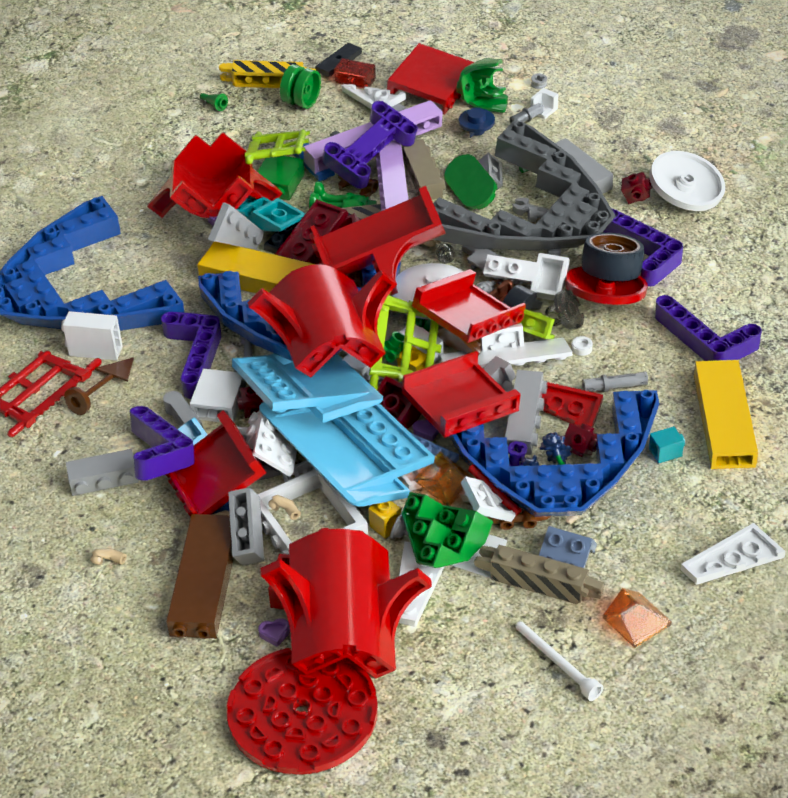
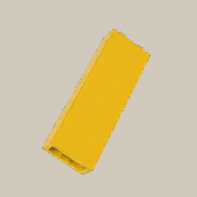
M214 241L197 264L199 276L207 273L220 274L226 271H239L241 290L257 293L261 288L270 292L291 271L315 264Z
M739 360L695 361L694 380L711 469L756 468L758 449Z

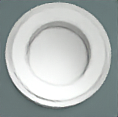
M585 336L574 338L571 345L572 352L579 356L590 354L593 346L592 340Z

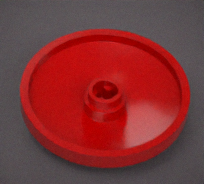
M582 266L568 271L565 280L567 290L575 296L591 302L610 305L639 302L646 297L648 287L646 280L641 276L629 281L603 280L587 274Z

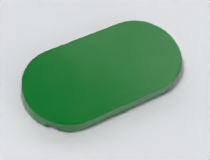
M460 155L447 166L444 173L445 181L469 210L476 208L480 210L487 207L494 200L497 184L473 155Z

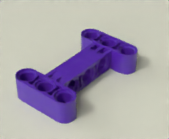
M375 101L372 104L369 120L373 126L347 149L335 142H328L324 146L323 164L359 189L367 187L371 170L367 163L393 139L407 147L412 146L415 142L418 130L417 125L383 101Z

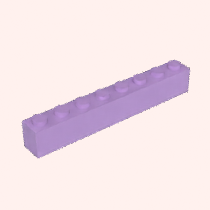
M431 100L399 111V113L417 125L416 136L442 127V111ZM369 122L304 146V162L315 174L328 169L322 162L324 146L328 142H335L347 149L369 130L373 124Z
M393 141L376 155L381 211L408 200L402 147L400 143Z

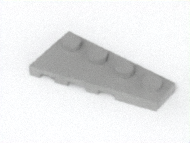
M223 203L208 240L257 250L264 232L230 204Z

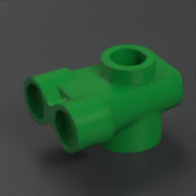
M392 332L389 340L384 342L386 353L384 356L388 362L398 359L399 353L403 351L405 335L401 332Z

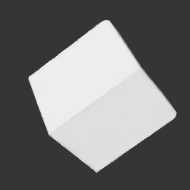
M542 88L531 97L530 107L541 103L544 106V112L538 116L546 119L558 109V94Z

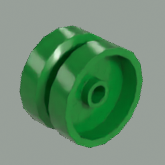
M294 64L290 65L285 70L280 83L281 100L288 104H296L302 108H311L320 93V73L313 69H305Z

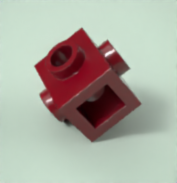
M644 172L634 173L622 178L621 191L628 204L650 198L653 186L650 178H647Z
M249 386L240 388L241 397L237 398L238 408L243 410L245 418H250L253 412L257 413L260 404L263 403V400Z
M569 423L564 435L563 444L565 446L569 445L572 448L571 453L583 457L584 454L592 455L596 451L597 433L593 432L595 428L584 423L581 426Z

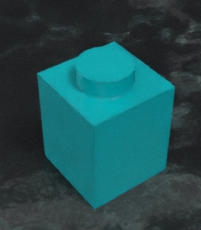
M674 426L650 433L649 450L658 464L683 456L685 439Z

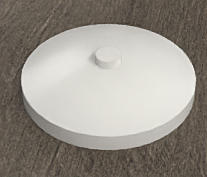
M683 151L666 152L659 155L650 168L649 178L655 191L663 199L677 207L692 211L708 210L718 205L724 195L725 182L721 173L714 165L698 155Z
M427 263L410 267L397 275L396 286L398 293L392 295V297L407 302L409 300L413 301L416 288L463 271L454 266L440 263ZM416 316V318L428 319V318Z

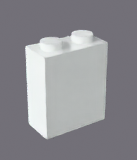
M69 311L66 319L62 321L61 329L65 334V347L68 348L69 356L106 360L118 359L123 345L117 316Z
M203 369L190 401V407L199 420L220 422L217 414L224 410L234 422L239 410L237 398L241 397L240 388L246 387V381L238 372Z

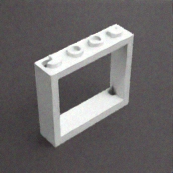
M317 470L257 494L260 497L262 530L266 535H270L275 549H280L282 554H289V544L292 542L269 511L271 508L268 502L272 500L274 495H280L292 500L320 488L348 526L341 529L361 530L368 535V523L356 507L348 503Z

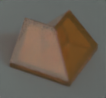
M440 451L435 456L434 463L424 467L413 481L436 499L442 500L446 506H451L464 491L461 485L464 477H474Z
M625 588L621 589L603 614V619L634 648L672 625V622L640 592Z

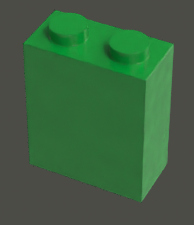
M289 156L265 158L257 172L282 191L279 199L290 201L305 175L304 159Z

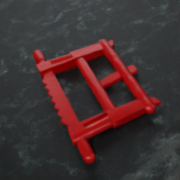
M40 351L38 357L20 372L11 373L8 376L10 380L0 387V398L17 384L25 387L26 390L10 403L0 399V413L5 417L10 416L18 422L8 430L7 435L13 438L24 427L30 428L36 422L37 416L43 415L45 410H49L50 406H54L56 401H60L61 397H64L67 389L76 387L78 382H84L90 378L95 368L102 364V360L95 358L86 368L71 364V361L52 355L50 351ZM43 363L52 367L34 383L26 379L29 374ZM59 372L72 377L31 412L18 407L33 393L36 394L44 384Z

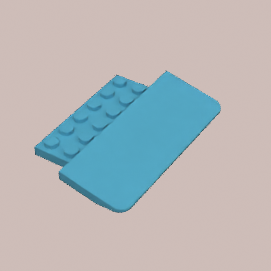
M274 353L264 356L232 358V367L274 412L282 413L287 409L306 410L309 408L324 423L377 405L383 401V396L338 354L332 356L312 377L296 369L293 361Z
M265 402L259 406L260 412L348 503L354 506H367L408 498L410 490L397 477L434 463L435 456L380 403L324 423L309 408L306 410L287 409L285 412L278 413L272 411Z

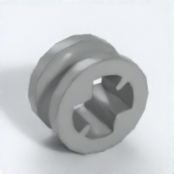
M537 73L531 77V86L533 88L542 89L547 86L546 75Z

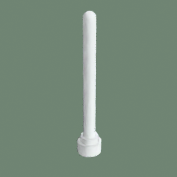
M523 622L516 623V629L580 685L581 693L589 701H593L600 696L603 691L602 684L596 679L586 678Z

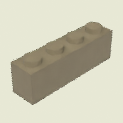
M423 139L415 140L412 146L402 145L403 161L417 194L421 195L419 188L426 186L432 200L439 197L443 198L445 181L443 178H440V170L438 167L436 168L434 157H431L430 147L426 146Z

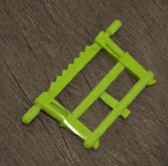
M302 129L300 131L263 135L262 132L258 131L252 136V142H250L245 153V162L250 165L253 160L300 154L302 151H305L303 144L309 143V138L305 139V137L310 134V131ZM297 138L295 141L283 144L284 140ZM276 142L274 148L258 150L259 145L262 143Z
M388 295L381 308L377 322V332L383 348L389 310L407 314L401 366L382 363V358H380L369 370V375L371 376L369 384L376 390L379 377L387 376L392 379H398V382H403V375L415 372L409 370L412 345L427 350L425 368L434 365L435 352L441 353L442 345L436 344L439 324L432 319L428 342L413 337L416 316L430 319L412 307L413 301L409 300L407 302Z

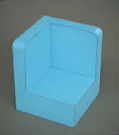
M195 417L178 428L179 431L193 440V445L208 435Z

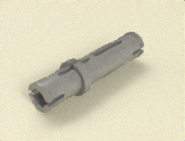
M646 371L616 376L601 375L598 378L583 379L582 388L590 392L601 390L608 392L610 389L648 385V375Z

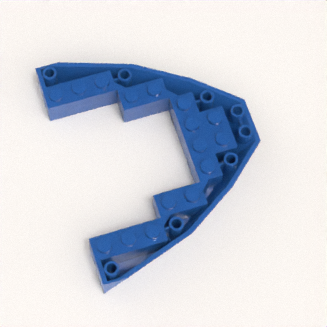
M103 196L95 197L82 203L38 231L0 270V315L22 325L61 329L62 321L66 319L70 311L115 315L118 319L119 329L123 331L161 325L163 314L167 312L185 313L183 301L167 280L157 282L111 301L103 290H99L64 304L45 275L74 265L73 251L121 234L118 216Z
M401 261L397 267L396 277L400 274ZM373 265L360 270L362 288L377 274ZM226 271L220 274L207 273L198 276L202 299L224 326L254 345L293 361L286 344L266 320L249 308L247 303L249 300L242 301L239 271ZM340 348L333 356L339 353L342 349Z
M657 390L613 392L612 414L615 434H597V464L509 466L507 437L484 438V424L449 437L461 458L469 466L474 464L496 488L534 517L582 515L618 483L645 448L659 407Z

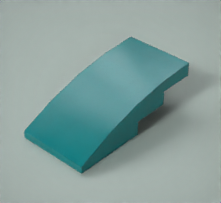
M250 195L236 209L259 229L265 231H282L299 222L306 214L279 198L270 201L265 197L255 199Z

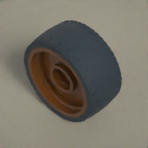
M596 233L590 235L585 239L583 247L582 268L587 274L603 280L629 281L636 279L640 275L643 265L644 245L635 238L622 234Z

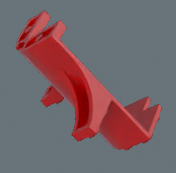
M220 133L211 145L199 136L194 135L173 160L171 177L151 199L147 207L161 218L176 204L193 215L210 218L218 216L223 203L230 204L237 209L249 195L256 199L265 197L273 201L282 195V191L252 168V164H246L245 153L247 151L225 133Z
M427 187L419 188L421 195L326 235L320 236L314 225L310 226L312 233L309 235L313 243V250L320 260L319 265L331 266L345 275L373 265L376 273L382 270L396 281V271L399 262L409 249L446 234ZM397 286L391 291L390 296L398 293Z
M315 264L291 271L270 292L261 288L247 303L249 308L266 320L282 338L290 352L295 368L312 377L340 348L370 368L386 354L378 336L377 322L386 298L396 287L397 283L395 279L380 270L358 291L354 280L331 266Z
M321 528L317 532L289 544V565L278 559L260 568V576L273 588L288 618L291 632L292 665L306 675L344 658H349L375 679L395 671V633L399 620L409 604L422 592L432 587L431 578L419 568L390 580L388 550L361 530Z

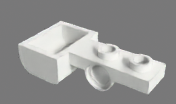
M543 253L538 254L537 262L487 255L483 274L487 277L510 279L513 284L518 285L523 284V282L530 283V290L537 293V298L558 301L561 300L570 260L568 257Z

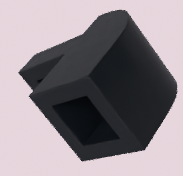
M522 285L513 287L503 300V303L510 308L525 303V309L530 310V308L541 309L543 304L542 301L536 299V292Z

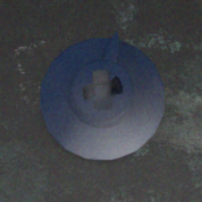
M476 107L460 114L458 121L462 129L469 131L471 138L472 136L482 135L485 131L490 130L495 124V117L490 111Z

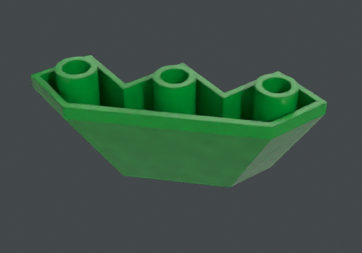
M409 492L402 511V517L417 564L432 568H440L468 561L486 543L493 524L492 520L477 511L442 505L425 494Z

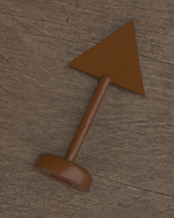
M134 357L95 368L96 371L108 376L86 392L79 387L67 389L64 393V399L68 408L77 415H84L91 408L89 395L113 379V377L128 382Z

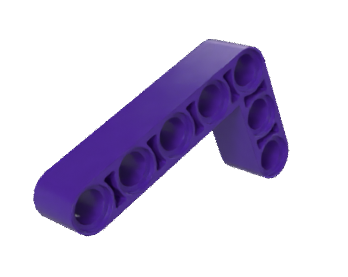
M612 209L616 217L603 233L630 236L644 245V254L649 257L643 261L640 276L646 280L648 287L657 285L682 263V242L618 210Z
M661 295L656 299L655 319L704 361L739 360L757 351L760 347L762 329L756 324L744 325L723 337H719L673 297Z
M167 312L161 317L164 336L167 339L194 341L181 375L183 395L187 399H192L203 369H211L222 337L220 319L215 315Z
M136 406L130 409L131 431L152 447L134 454L136 479L150 480L194 464V445L192 439L146 406Z

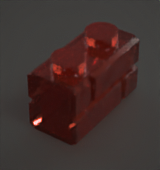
M342 58L335 67V82L339 84H352L359 88L371 87L376 79L375 64Z

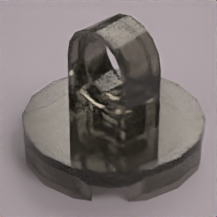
M571 290L557 292L554 298V305L547 307L544 314L547 317H550L548 315L550 313L557 314L558 318H553L555 319L553 326L562 324L566 329L572 331L582 327L584 323V314H580L578 306H581L577 296Z

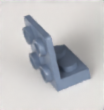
M548 526L539 556L585 568L589 553H595L597 544L592 538Z

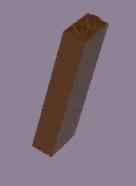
M191 515L166 621L170 637L217 639L234 560L232 556L230 515Z

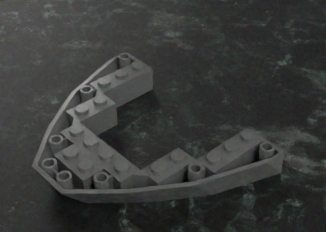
M515 119L497 137L495 156L537 174L535 187L555 195L559 199L536 224H533L501 209L490 220L439 197L433 204L446 234L433 240L477 249L534 251L577 248L585 243V239L588 236L602 233L616 216L599 186L572 155L534 127Z

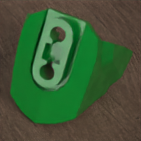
M484 58L468 65L462 70L456 89L466 104L493 112L504 113L506 111L508 96L503 94L506 87L493 84V74L503 71V68L496 67L503 63L502 59Z

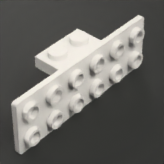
M520 323L482 337L481 354L478 355V364L484 368L495 356L516 366L532 361L541 363L545 362L546 359L553 358L563 360L568 356H572V350L564 338L524 343L523 326ZM460 351L441 354L440 356L441 361L445 362L469 353Z
M260 410L257 413L253 412L248 420L250 426L245 433L247 436L246 442L253 449L252 454L284 474L291 476L294 471L297 449L269 422Z

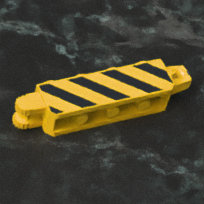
M234 60L233 63H222L219 65V70L225 72L220 75V80L232 82L235 87L280 88L285 70L292 64L304 67L303 62Z

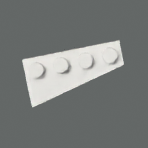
M752 523L682 563L681 571L697 585L784 558L785 550L756 524Z
M404 541L399 576L419 568L432 581V587L417 596L409 604L399 620L401 624L416 627L444 567L432 568L417 564L411 543Z

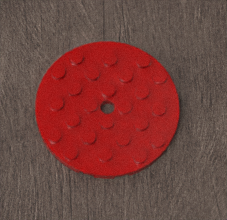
M291 648L275 651L251 664L239 676V681L234 689L230 691L227 702L228 728L239 750L259 766L284 774L318 773L344 763L367 743L375 728L378 716L376 689L365 670L349 658H344L306 675L292 665ZM299 706L309 707L307 713L305 711H296V708Z

